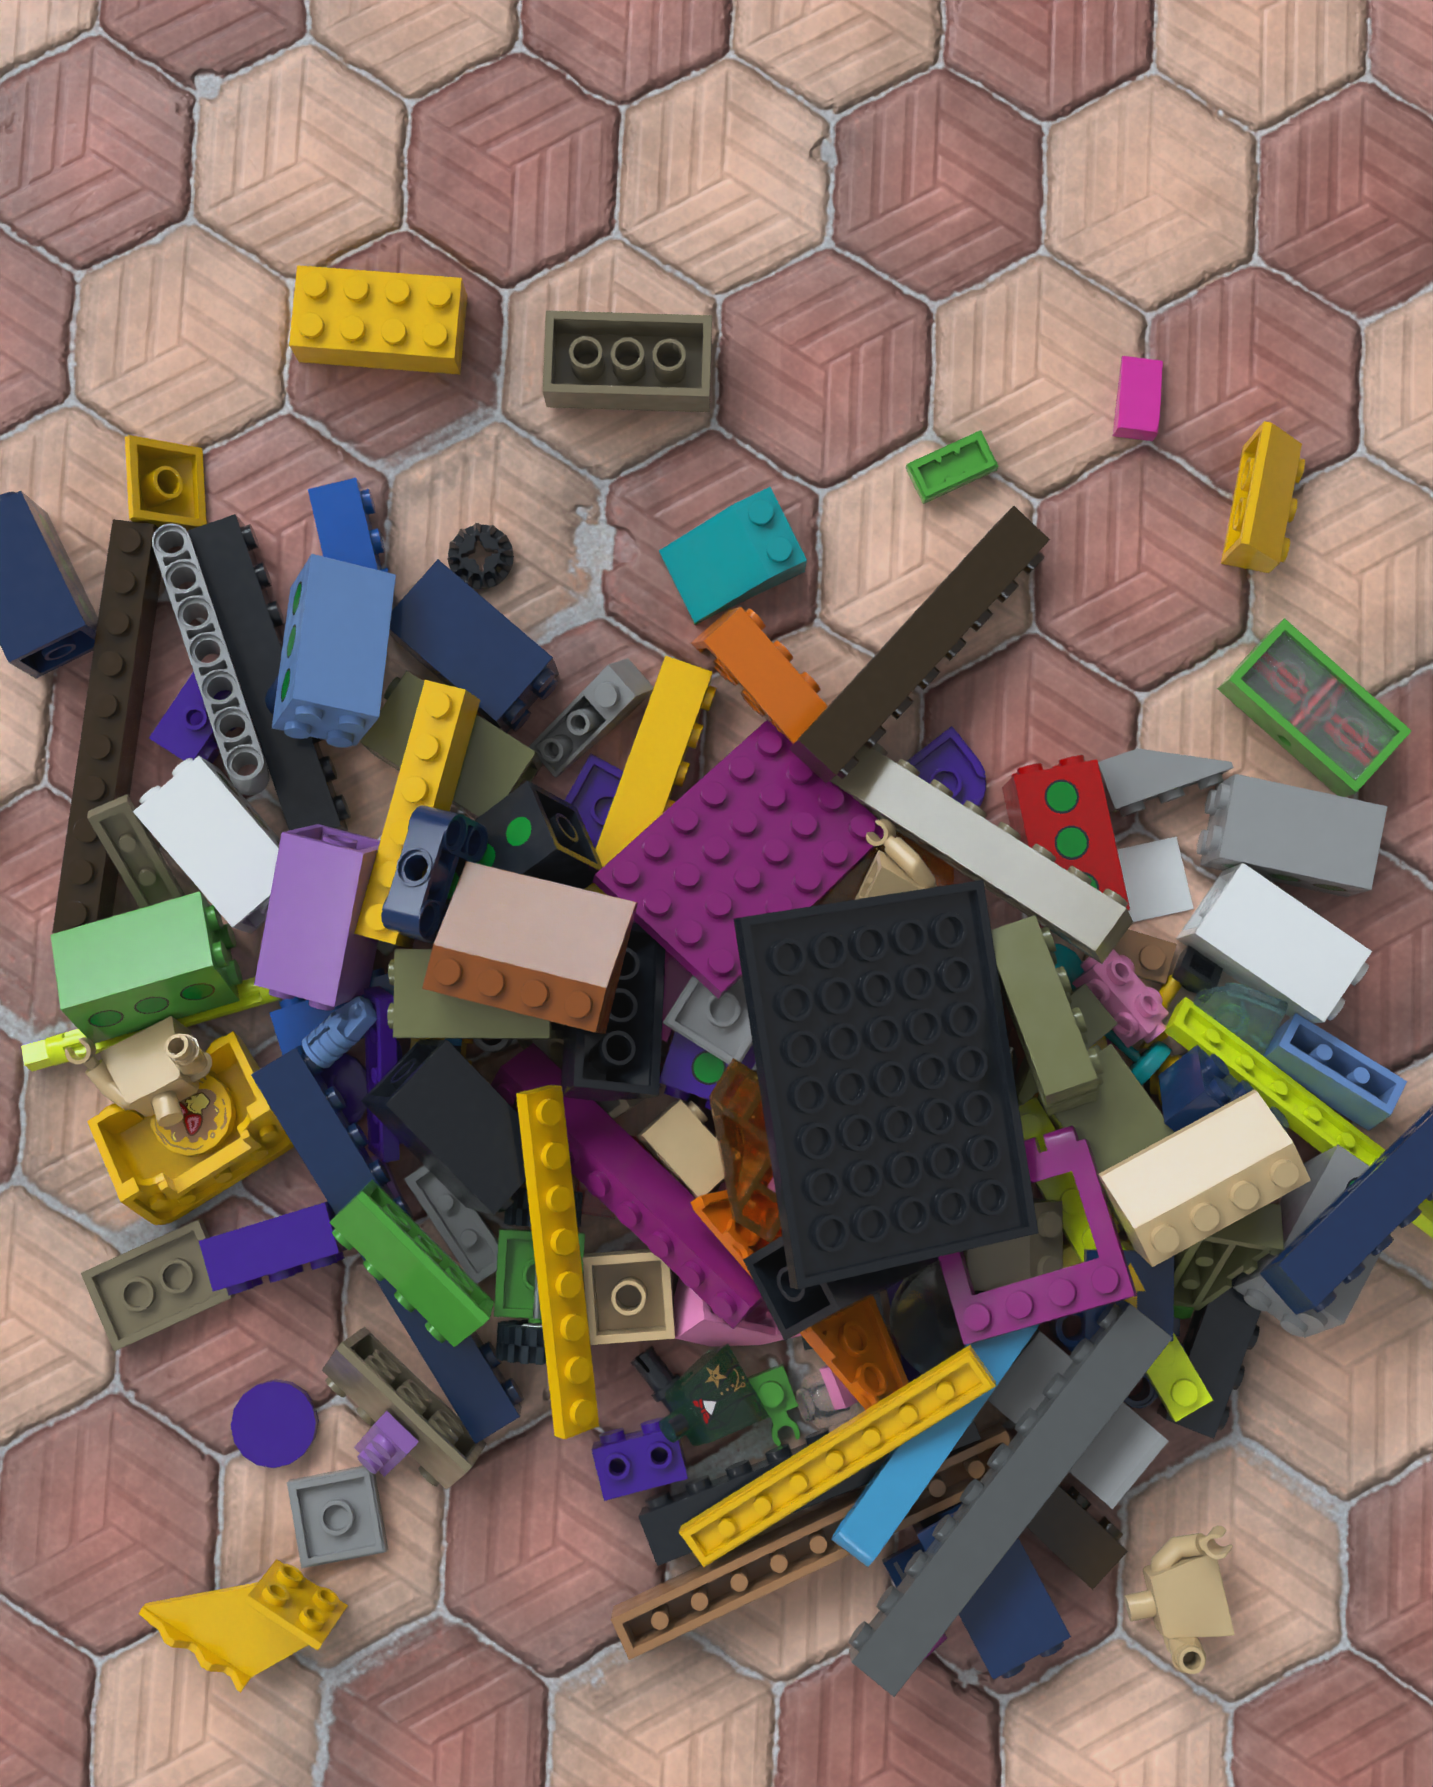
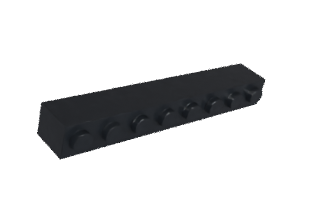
M234 514L188 530L288 829L293 830L320 824L348 831L345 822L346 819L351 818L348 805L342 794L336 796L332 781L337 779L335 767L329 755L323 757L318 743L324 739L315 737L304 739L292 738L284 734V731L272 728L273 714H271L266 706L265 697L267 691L279 675L283 637L279 626L284 625L285 621L277 601H270L266 588L272 586V582L263 562L257 563L253 550L259 548V544L251 524L245 526L238 516Z
M974 1420L952 1451L981 1440ZM829 1428L806 1436V1444L790 1449L789 1444L775 1447L765 1453L767 1459L751 1465L749 1460L737 1462L725 1469L727 1475L712 1481L709 1475L694 1479L685 1484L686 1491L671 1496L669 1491H664L646 1499L647 1506L642 1508L638 1517L657 1566L692 1553V1550L679 1534L681 1525L830 1433ZM890 1452L794 1512L868 1484Z

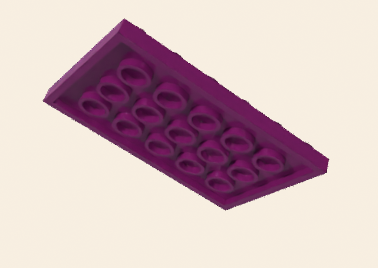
M768 720L760 725L599 870L593 879V883L606 895L637 902L634 921L718 999L742 977L733 918L816 906L876 847L868 843L866 833L874 832L880 839H883L884 836L882 827L875 822L878 819L861 803L856 801L852 795L830 781L825 783L789 749L793 745L791 741Z

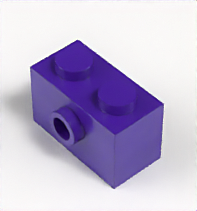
M193 671L149 739L183 761L188 758L194 760L200 756L212 764L219 755L220 750ZM228 690L220 691L213 699L224 700L232 692Z

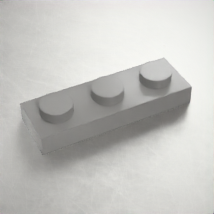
M425 1166L406 1177L404 1180L465 1273L476 1284L497 1270L498 1239L480 1212L466 1208Z

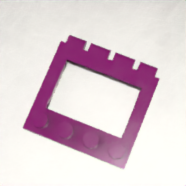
M1073 1125L1043 1134L1047 1151L1041 1152L1036 1137L1024 1140L1030 1181L1034 1183L1070 1171L1073 1172L1099 1258L975 1294L963 1251L939 1256V1262L964 1345H970L1137 1296L1106 1194L1098 1176L1099 1172L1089 1141L1087 1139L1079 1140Z

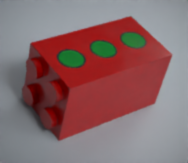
M1077 755L1059 760V764L1052 766L1050 769L1043 770L1042 763L1018 768V773L1011 775V779L1002 787L1010 827L1021 835L1020 841L1031 848L1034 844L1041 845L1056 857L1055 863L1066 870L1070 866L1079 869L1092 880L1090 885L1102 893L1106 888L1116 892L1127 901L1128 905L1126 908L1129 911V901L1098 760L1085 761L1084 755Z

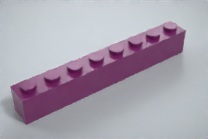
M533 1043L500 1067L491 1086L518 1113L516 1093L548 1085L561 1086L562 1070ZM563 1097L571 1173L586 1186L593 1196L597 1197L613 1212L624 1226L628 1227L644 1242L655 1256L659 1257L674 1271L686 1286L690 1287L705 1301L718 1317L722 1318L734 1329L763 1301V1298L751 1276L695 1213L690 1202L696 1198L595 1101Z

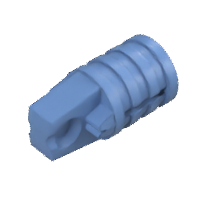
M361 996L355 997L331 1013L327 1019L311 1031V1034H308L302 1040L305 1053L315 1064L322 1068H329L343 1056V1053H346L360 1041V1038L377 1020V1014L370 1000Z

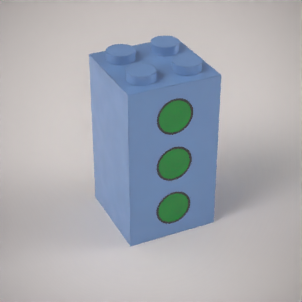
M315 554L310 555L290 588L272 721L273 729L282 730L284 734L292 738L304 739L315 737L326 740L331 746L346 748L356 746L380 716L396 574Z

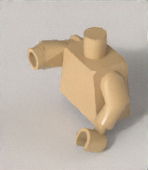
M888 819L876 820V824L881 826L884 831L883 839H880L874 832H867L866 840L873 846L884 845L885 852L878 850L855 900L937 887L934 875L919 854L902 838L896 837L895 825Z
M172 1016L101 1051L102 1059L100 1060L95 1058L96 1046L89 1038H79L80 1043L86 1048L84 1058L78 1057L70 1046L65 1049L67 1060L73 1064L83 1063L87 1067L85 1074L105 1097L124 1110L134 1109L145 1117L155 1114L158 1125L162 1127L175 1125L183 1119L179 1102L197 1093L199 1089L198 1080L205 1077L212 1067L210 1054L202 1051L197 1039L192 1036L191 1030Z
M1217 1525L1213 1527L1207 1536L1203 1533L1170 1538L1152 1557L1151 1564L1143 1568L1147 1590L1124 1595L1130 1621L1153 1617L1156 1629L1163 1636L1166 1648L1171 1654L1174 1667L1182 1673L1196 1674L1204 1668L1206 1653L1198 1637L1235 1635L1218 1560L1225 1558L1233 1545L1220 1546L1214 1540L1223 1537L1226 1533V1529L1223 1526Z

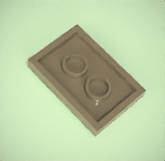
M202 1218L81 1273L113 1351H117L235 1297V1294L228 1296L226 1288L212 1291L199 1244L200 1240L210 1238Z

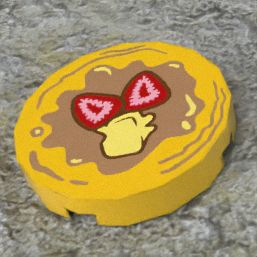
M209 1074L198 1080L199 1089L196 1094L179 1102L183 1113V1119L179 1123L162 1127L158 1125L155 1114L150 1116L151 1129L155 1137L170 1152L190 1157L200 1156L222 1146L232 1133L236 1119V1108L233 1105L232 1094L224 1083Z

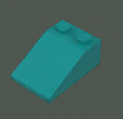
M771 487L732 504L659 550L661 558L694 625L804 573L807 559Z

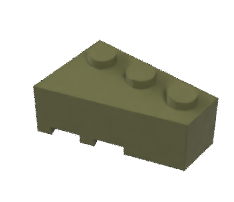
M1269 1203L1174 1255V1305L1193 1307L1194 1310L1199 1311L1232 1287V1279L1242 1272L1250 1275L1257 1270V1261L1269 1253L1276 1256L1284 1250L1281 1205Z

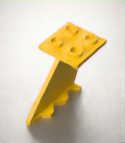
M276 1559L259 1582L145 1603L138 1614L159 1630L164 1643L172 1648L190 1650L195 1654L202 1668L210 1672H223L230 1676L237 1691L241 1693L253 1676L304 1647L310 1645L318 1651L348 1605L340 1601L338 1596L330 1589L319 1587L305 1578L295 1566L284 1564Z

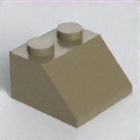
M1033 1198L1038 1234L963 1251L974 1291H988L1063 1269L1062 1201Z

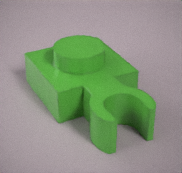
M783 1364L746 1377L743 1381L749 1380L745 1384L748 1394L756 1392V1394L749 1396L756 1416L760 1414V1410L753 1399L757 1400L761 1407L762 1414L757 1416L758 1422L771 1417V1433L774 1443L777 1446H781L778 1430L783 1426H790L794 1431L796 1440L799 1439L800 1430L798 1424L787 1413L788 1410L798 1407V1403Z

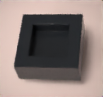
M1188 945L1179 955L1172 978L1177 980L1187 991L1197 993L1208 1000L1217 989L1223 968Z

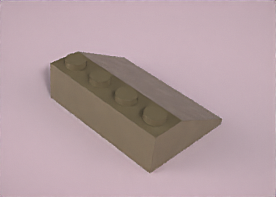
M365 1327L343 1341L335 1349L322 1369L328 1376L325 1380L327 1385L343 1398L348 1395L359 1406L356 1409L359 1416L370 1426H373L388 1411L419 1441L408 1454L421 1465L419 1467L421 1475L436 1487L441 1484L447 1490L473 1467L487 1444L484 1440L475 1444L460 1418Z

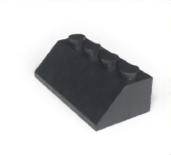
M637 923L632 925L606 1033H595L567 1025L564 1026L561 1086L563 1097L603 1102L659 1096L666 950Z

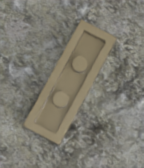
M128 794L88 811L87 818L140 908L185 896L148 829L134 814L133 811L136 808Z

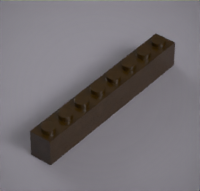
M1013 506L789 749L825 783L836 775L841 779L846 777L859 762L854 756L863 745L871 749L886 733L887 730L881 725L888 717L892 715L897 720L914 701L908 695L917 686L924 690L940 673L935 667L944 656L950 661L966 645L967 642L962 636L971 627L977 632L993 615L988 607L996 599L1003 603L1016 590L1019 584L1014 579L1023 570L1028 575L1044 559L1045 556L1040 550L1050 539L1022 512Z

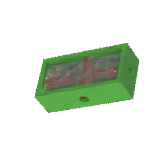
M1285 618L1264 636L1217 688L1337 796L1348 797L1357 793L1412 731Z

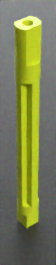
M255 977L243 980L242 984L237 985L240 1001L177 1020L184 1026L189 1027L281 1000V998L269 995V989L254 985ZM75 1029L23 1045L21 1048L24 1065L31 1071H36L70 1062L65 1056V1049L69 1046L78 1057L83 1058L86 1055V1048L80 1043L79 1038L87 1037L79 1029ZM142 1030L95 1043V1054Z

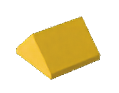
M132 435L126 436L125 452L129 519L133 522L155 524L158 528L165 524L174 523L181 525L187 531L207 524L203 448Z

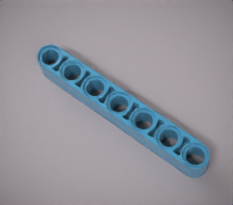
M1039 1325L970 1344L995 1379L996 1387ZM996 1387L891 1451L844 1517L831 1540L865 1566L869 1567Z

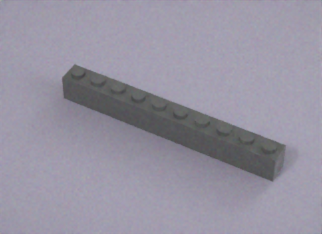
M1124 1300L1120 1301L1117 1305L1111 1303L1102 1312L1097 1320L1100 1328L1090 1340L1084 1338L1078 1343L1070 1355V1359L1073 1361L1063 1375L1057 1373L1049 1380L1042 1392L1046 1396L1036 1410L1029 1408L1021 1416L1015 1426V1430L1018 1431L1016 1436L1008 1446L1002 1443L993 1452L987 1463L991 1467L981 1481L974 1479L970 1482L960 1497V1501L963 1504L953 1517L947 1514L941 1519L932 1533L935 1540L925 1553L919 1550L913 1555L904 1570L908 1575L897 1588L892 1585L884 1592L876 1606L880 1611L869 1624L865 1621L862 1622L850 1637L849 1644L852 1647L849 1649L851 1662L893 1697L897 1695L1171 1341L1172 1337L1130 1303Z

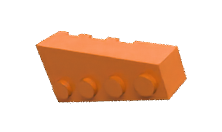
M742 607L726 610L691 644L700 654L705 649H708L716 658L713 661L715 664L714 669L736 686L740 683L744 688L741 691V695L745 702L760 716L763 717L767 714L771 719L770 723L794 744L828 707L817 694L821 690L819 685L805 671L801 675L790 663L793 660L792 654L780 641L771 642L762 631L766 628V625L752 609L749 608L746 612Z

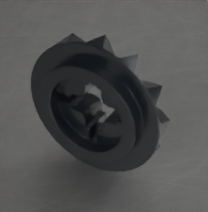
M475 523L473 526L459 530L457 536L450 542L447 560L450 569L471 588L487 589L498 585L508 576L513 566L514 553L507 535L494 525L489 526ZM477 541L481 542L486 552L495 553L485 558L484 571L482 572L476 560L468 558L469 554L476 552Z

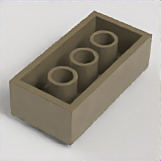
M546 311L543 395L546 407L710 412L712 315Z

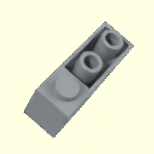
M628 658L608 664L538 736L529 748L537 753L541 762L556 778L627 718L650 695L654 687Z
M1139 748L1098 762L1109 814L1120 811L1122 817L1146 809L1144 802L1159 797L1161 804L1185 795L1183 788L1198 783L1200 790L1217 785L1224 781L1222 774L1234 768L1232 762Z

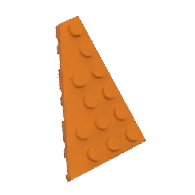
M770 1181L700 1195L690 1202L695 1213L750 1276L751 1274L743 1259L782 1236L776 1193L768 1188ZM873 1296L800 1333L865 1410L909 1383Z

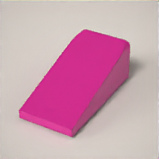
M1129 356L1121 357L1113 437L1153 441L1157 436L1160 420L1163 361Z

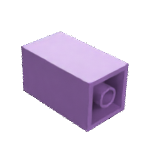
M320 824L281 833L254 985L269 989V995L273 997L293 999L296 996L309 1000V1006L321 1010H333L336 1006L348 1003L355 997L364 994V988H369L378 940L354 933L380 840Z

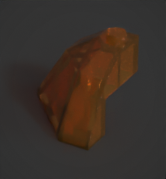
M733 1058L709 1096L732 1219L771 1243L780 1230L781 1223L776 1192L768 1188L773 1178L758 1075L755 1071Z

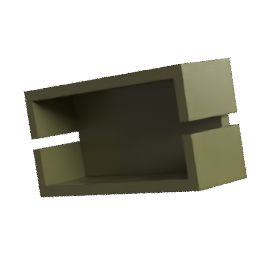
M1036 915L991 930L1000 989L1047 1116L1098 1100L1097 1088L1098 1085L1103 1084L1101 1076L1103 1068L1095 1048L1086 1049L1085 1044L1088 1043L1085 1034L1087 1032L1086 1023L1079 1006L1072 1009L1070 1007V1004H1072L1070 995L1072 988L1064 967L1055 968L1057 964L1054 953L1056 946L1049 927L1040 928Z

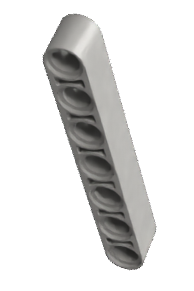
M165 524L154 532L152 546L224 766L235 790L248 796L256 795L267 787L270 779L269 771L202 570L187 530L178 524ZM172 547H182L176 553H166ZM185 582H194L193 586L188 589H178ZM196 618H207L201 625H190ZM209 654L219 655L213 662H201ZM220 691H232L231 695L224 700L213 699ZM234 727L244 728V732L237 737L230 738L225 736ZM252 764L257 766L254 773L250 775H238L240 768L245 765Z

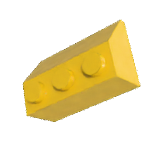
M1263 421L1243 446L1221 564L1264 573H1270L1280 562L1284 563L1287 558L1290 538L1285 537L1287 522L1291 523L1294 519L1298 502L1297 498H1292L1294 485L1300 482L1305 466V459L1300 458L1302 443L1271 422Z

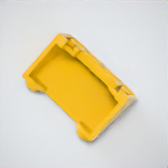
M234 1031L226 1036L215 1039L206 1050V1053H209L212 1058V1067L208 1074L215 1076L228 1087L232 1094L233 1105L236 1108V1119L232 1133L219 1148L193 1157L170 1152L155 1137L151 1129L150 1116L145 1117L134 1109L124 1110L115 1103L105 1107L101 1113L87 1121L120 1202L154 1225H165L180 1219L294 1147L251 1076L252 1073L260 1069L244 1041Z

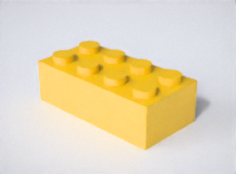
M297 265L289 346L298 362L460 375L467 307V293L463 280L457 277Z

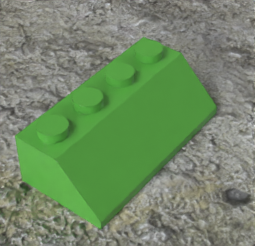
M373 1179L329 1222L335 1228L332 1234L336 1240L348 1250L354 1247L366 1259L363 1265L367 1271L379 1281L385 1278L397 1290L394 1296L398 1302L410 1312L416 1309L428 1321L425 1324L426 1329L440 1343H444L447 1340L455 1347L490 1319L494 1301Z

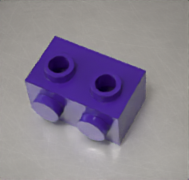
M665 1417L643 1422L640 1424L642 1430L625 1434L624 1428L604 1432L599 1435L600 1441L593 1443L591 1450L604 1501L688 1479L689 1470L680 1436L676 1437L674 1429L669 1423H666Z

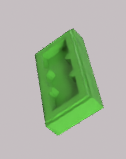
M980 430L908 463L906 470L922 503L925 504L997 471L999 466Z

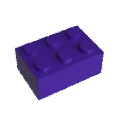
M328 1201L200 1240L199 1244L212 1291L226 1288L228 1296L263 1284L262 1277L268 1275L269 1281L272 1283L303 1272L302 1264L310 1262L311 1269L314 1270L345 1259L343 1251L347 1249L332 1234L335 1228L329 1222L336 1214Z

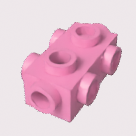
M1113 949L1103 964L1090 956L1080 964L1084 972L1072 984L1076 988L1083 984L1088 986L1118 1023L1112 1030L1127 1048L1141 1039L1149 1043L1166 1029L1162 1020L1169 1012L1162 1006L1160 993L1154 988L1144 985L1134 973V964L1128 957L1119 955ZM1108 1038L1106 1039L1108 1046L1112 1044L1115 1049H1119Z

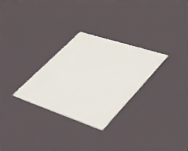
M1177 837L1117 849L1130 906L1128 912L1133 922L1194 909Z

